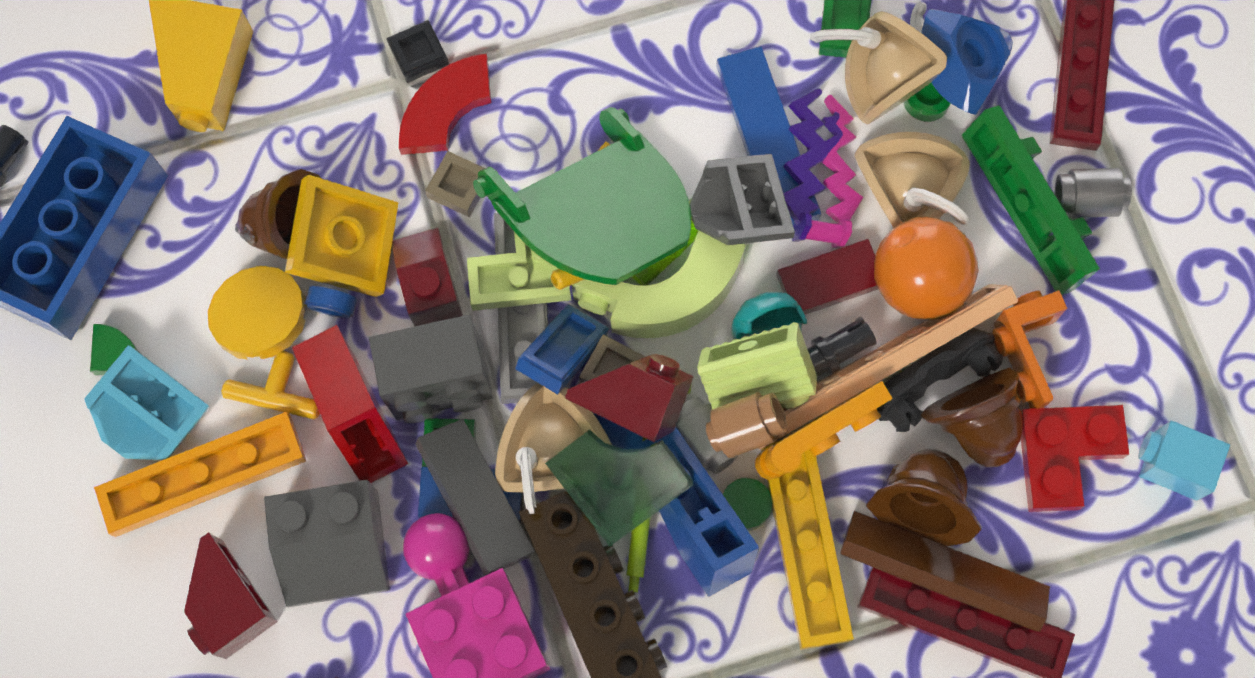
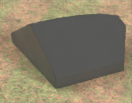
M772 154L707 161L689 204L695 229L726 245L773 241L794 237L795 231Z

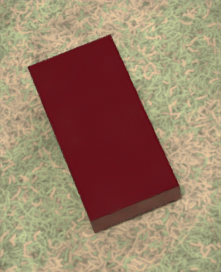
M869 239L778 269L776 273L783 293L794 297L805 315L878 290L874 279L876 255Z

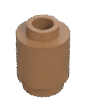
M757 392L712 409L710 413L711 421L706 423V433L711 446L716 452L723 451L728 458H733L776 442L778 435L788 430L784 410L778 398L772 392L766 395Z

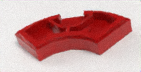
M487 53L453 62L440 69L422 84L409 102L402 118L398 147L401 155L448 151L450 134L459 119L473 108L492 103Z

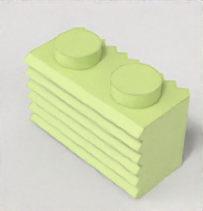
M793 322L789 326L783 325L780 328H773L760 334L754 333L750 337L744 336L741 339H734L731 342H724L721 345L716 344L711 348L706 347L701 350L697 369L698 374L701 376L702 384L705 387V392L708 394L712 409L757 392L762 395L774 393L782 408L789 409L804 404L811 395L816 394L817 375L798 323Z

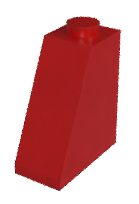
M338 325L293 346L292 350L325 427L359 481L368 480L372 483L407 465L408 461Z

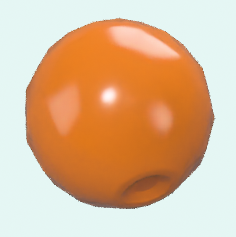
M932 217L912 218L900 223L889 231L880 242L874 263V279L885 301L900 314L924 320L942 318L963 306L973 292L979 272L977 255L973 243L953 223Z

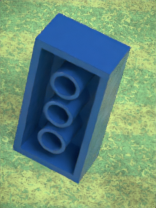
M66 115L0 223L1 308L66 339H73L169 176L150 152Z

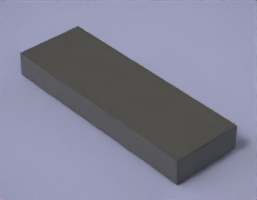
M464 419L418 437L415 445L453 517L462 527L468 545L484 576L501 568L506 569L531 557L535 551Z

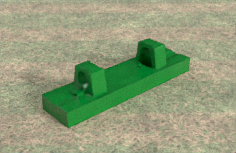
M1000 105L985 109L961 136L1054 290L1060 291L1061 295L1072 292L1100 270V267L1083 242V239L1091 235L1092 231L1083 217L1070 220L1033 160V158L1042 153L1034 137L1020 139Z

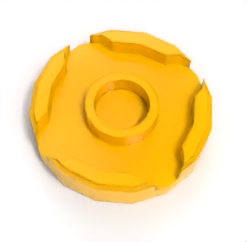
M256 266L243 269L226 279L213 294L207 311L208 327L221 348L238 359L248 360L247 357L254 358L258 356L260 359L274 357L290 347L303 331L306 322L304 318L305 306L307 308V305H305L306 297L294 278L279 268Z

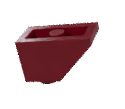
M439 228L393 240L392 247L396 272L407 312L414 327L463 316Z
M651 354V356L648 355L569 388L565 399L656 442L674 431L694 376L679 370L680 364L674 359L660 354Z
M210 532L202 536L199 540L184 608L185 615L193 625L187 629V633L202 654L206 655L210 652L214 656L227 659L278 621L224 541Z

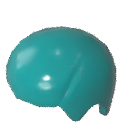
M764 292L746 300L740 306L731 325V335L733 340L741 339L744 336L750 337L754 333L760 334L763 331H770L783 325L789 326L793 322L799 324L802 333L801 326L802 324H807V319L794 297L783 292Z

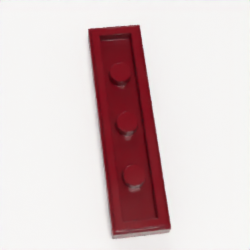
M1064 0L1049 144L1097 151L1101 145L1115 0Z
M874 567L870 569L857 606L860 609L1036 678H1062L1075 637L1074 633L1046 622L1040 632L1029 629Z

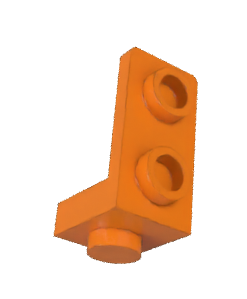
M1038 290L1017 298L1018 302L1013 304V307L1003 310L993 324L995 329H993L992 334L995 338L994 344L997 351L1003 357H1008L1012 369L1019 375L1016 391L1023 403L1028 402L1030 408L1040 409L1045 408L1053 400V395L1025 333L1055 323L1068 308L1060 291L1042 296L1041 291Z

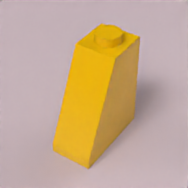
M149 0L165 104L178 123L188 130L206 132L207 128L224 131L253 35V30L242 9L191 0Z

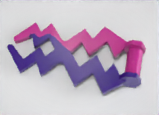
M817 88L791 102L788 106L802 121L791 125L788 130L807 148V152L786 162L782 166L799 184V186L783 194L789 214L795 222L793 225L795 234L792 242L809 239L831 243V248H841L846 245L852 234V221L850 219L863 199V196L847 185L856 174L837 153L839 149L856 139V136L845 127L854 118L832 95H828L824 103L832 116L824 117L820 120L808 108L822 94V90ZM823 125L833 135V137L825 141L816 133ZM820 163H823L835 173L826 178L822 183L810 171V169ZM826 187L841 201L825 211L837 224L812 220L811 213L817 211L820 207L813 203L810 198L823 192Z

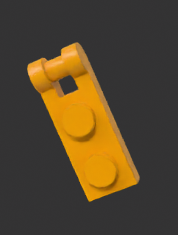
M883 381L856 394L761 451L755 460V468L758 474L765 479L773 480L793 472L801 463L802 453L810 449L815 457L841 442L836 433L851 425L854 432L881 418L877 408L893 399Z

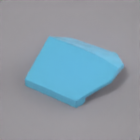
M129 345L84 398L101 441L125 459L164 460L169 458L210 408L208 404Z

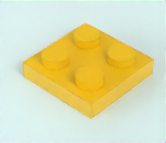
M307 175L301 179L285 273L373 297L384 294L399 202Z

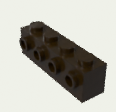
M573 487L536 504L537 508H535L534 514H529L528 509L520 511L519 514L590 677L662 678L659 671L667 668L666 661L655 638L645 642L637 624L646 619L634 591L631 590L624 594L616 575L623 572L624 568L612 542L602 546L595 528L602 525L603 522L592 497L589 496L582 500L577 487Z

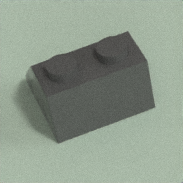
M368 480L264 497L269 550L286 607L390 591L379 495L376 488Z

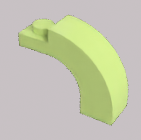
M698 230L686 262L670 278L652 285H633L625 282L610 285L585 279L571 285L573 299L578 300L580 307L594 314L605 315L606 311L612 312L610 318L612 333L633 338H659L674 335L699 324L723 303L739 274L746 245H726Z

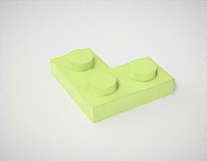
M515 232L516 253L467 258L470 305L473 311L571 300L570 286L559 290L551 281L552 271L559 268L548 263L533 252Z

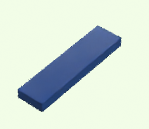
M762 46L717 58L716 67L747 156L772 154L783 193L799 186L782 167L786 162L800 156V152L793 134L788 130L790 124ZM815 196L810 198L813 203L819 206ZM820 208L811 213L812 220H820ZM790 216L791 221H792V224L794 225L795 222H794V220L792 219V217Z

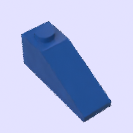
M675 427L673 432L656 442L647 439L631 447L632 457L681 557L706 595L710 597L750 575L755 564L759 546L678 429Z

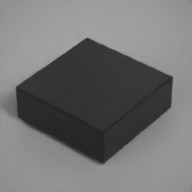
M429 20L386 38L407 83L449 65L448 58Z

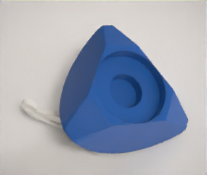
M919 1L912 11L910 25L932 41L947 56L946 68L931 83L940 95L955 107L970 114H978L1011 54L1013 41L1010 34L997 25L961 14L929 9L925 19H923L927 5Z

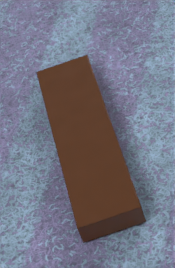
M857 511L853 512L840 554L1029 629L1041 631L1047 620L1050 586Z

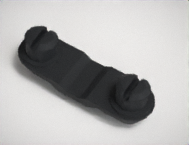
M973 327L931 351L885 382L884 385L893 399L877 408L881 415L879 421L889 420L896 428V432H907L910 430V424L915 427L922 419L921 414L923 411L914 402L924 396L927 387L938 380L949 379L967 366H970L978 377H987L990 375L991 370L996 371L1002 365L1003 355L999 354L993 347L994 335Z

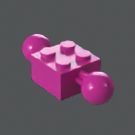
M440 513L425 515L416 520L410 526L404 538V557L413 572L420 577L435 581L441 597L406 613V617L432 677L535 678L550 671L547 660L505 570L501 568L470 583L463 569L469 556L470 547L465 533L457 520L449 515Z

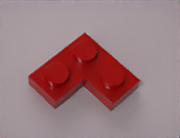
M1123 405L1028 408L1021 410L1023 416L1021 448L1028 512L1082 509L1085 506L1079 460L1124 459L1129 455Z

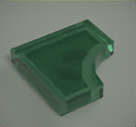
M590 429L545 463L609 547L694 484V480L663 440L644 449H621L604 443Z

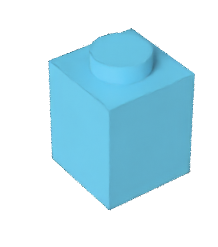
M1170 420L1155 432L1149 431L1144 438L1138 454V459L1144 461L1139 477L1198 501L1215 491L1230 444Z

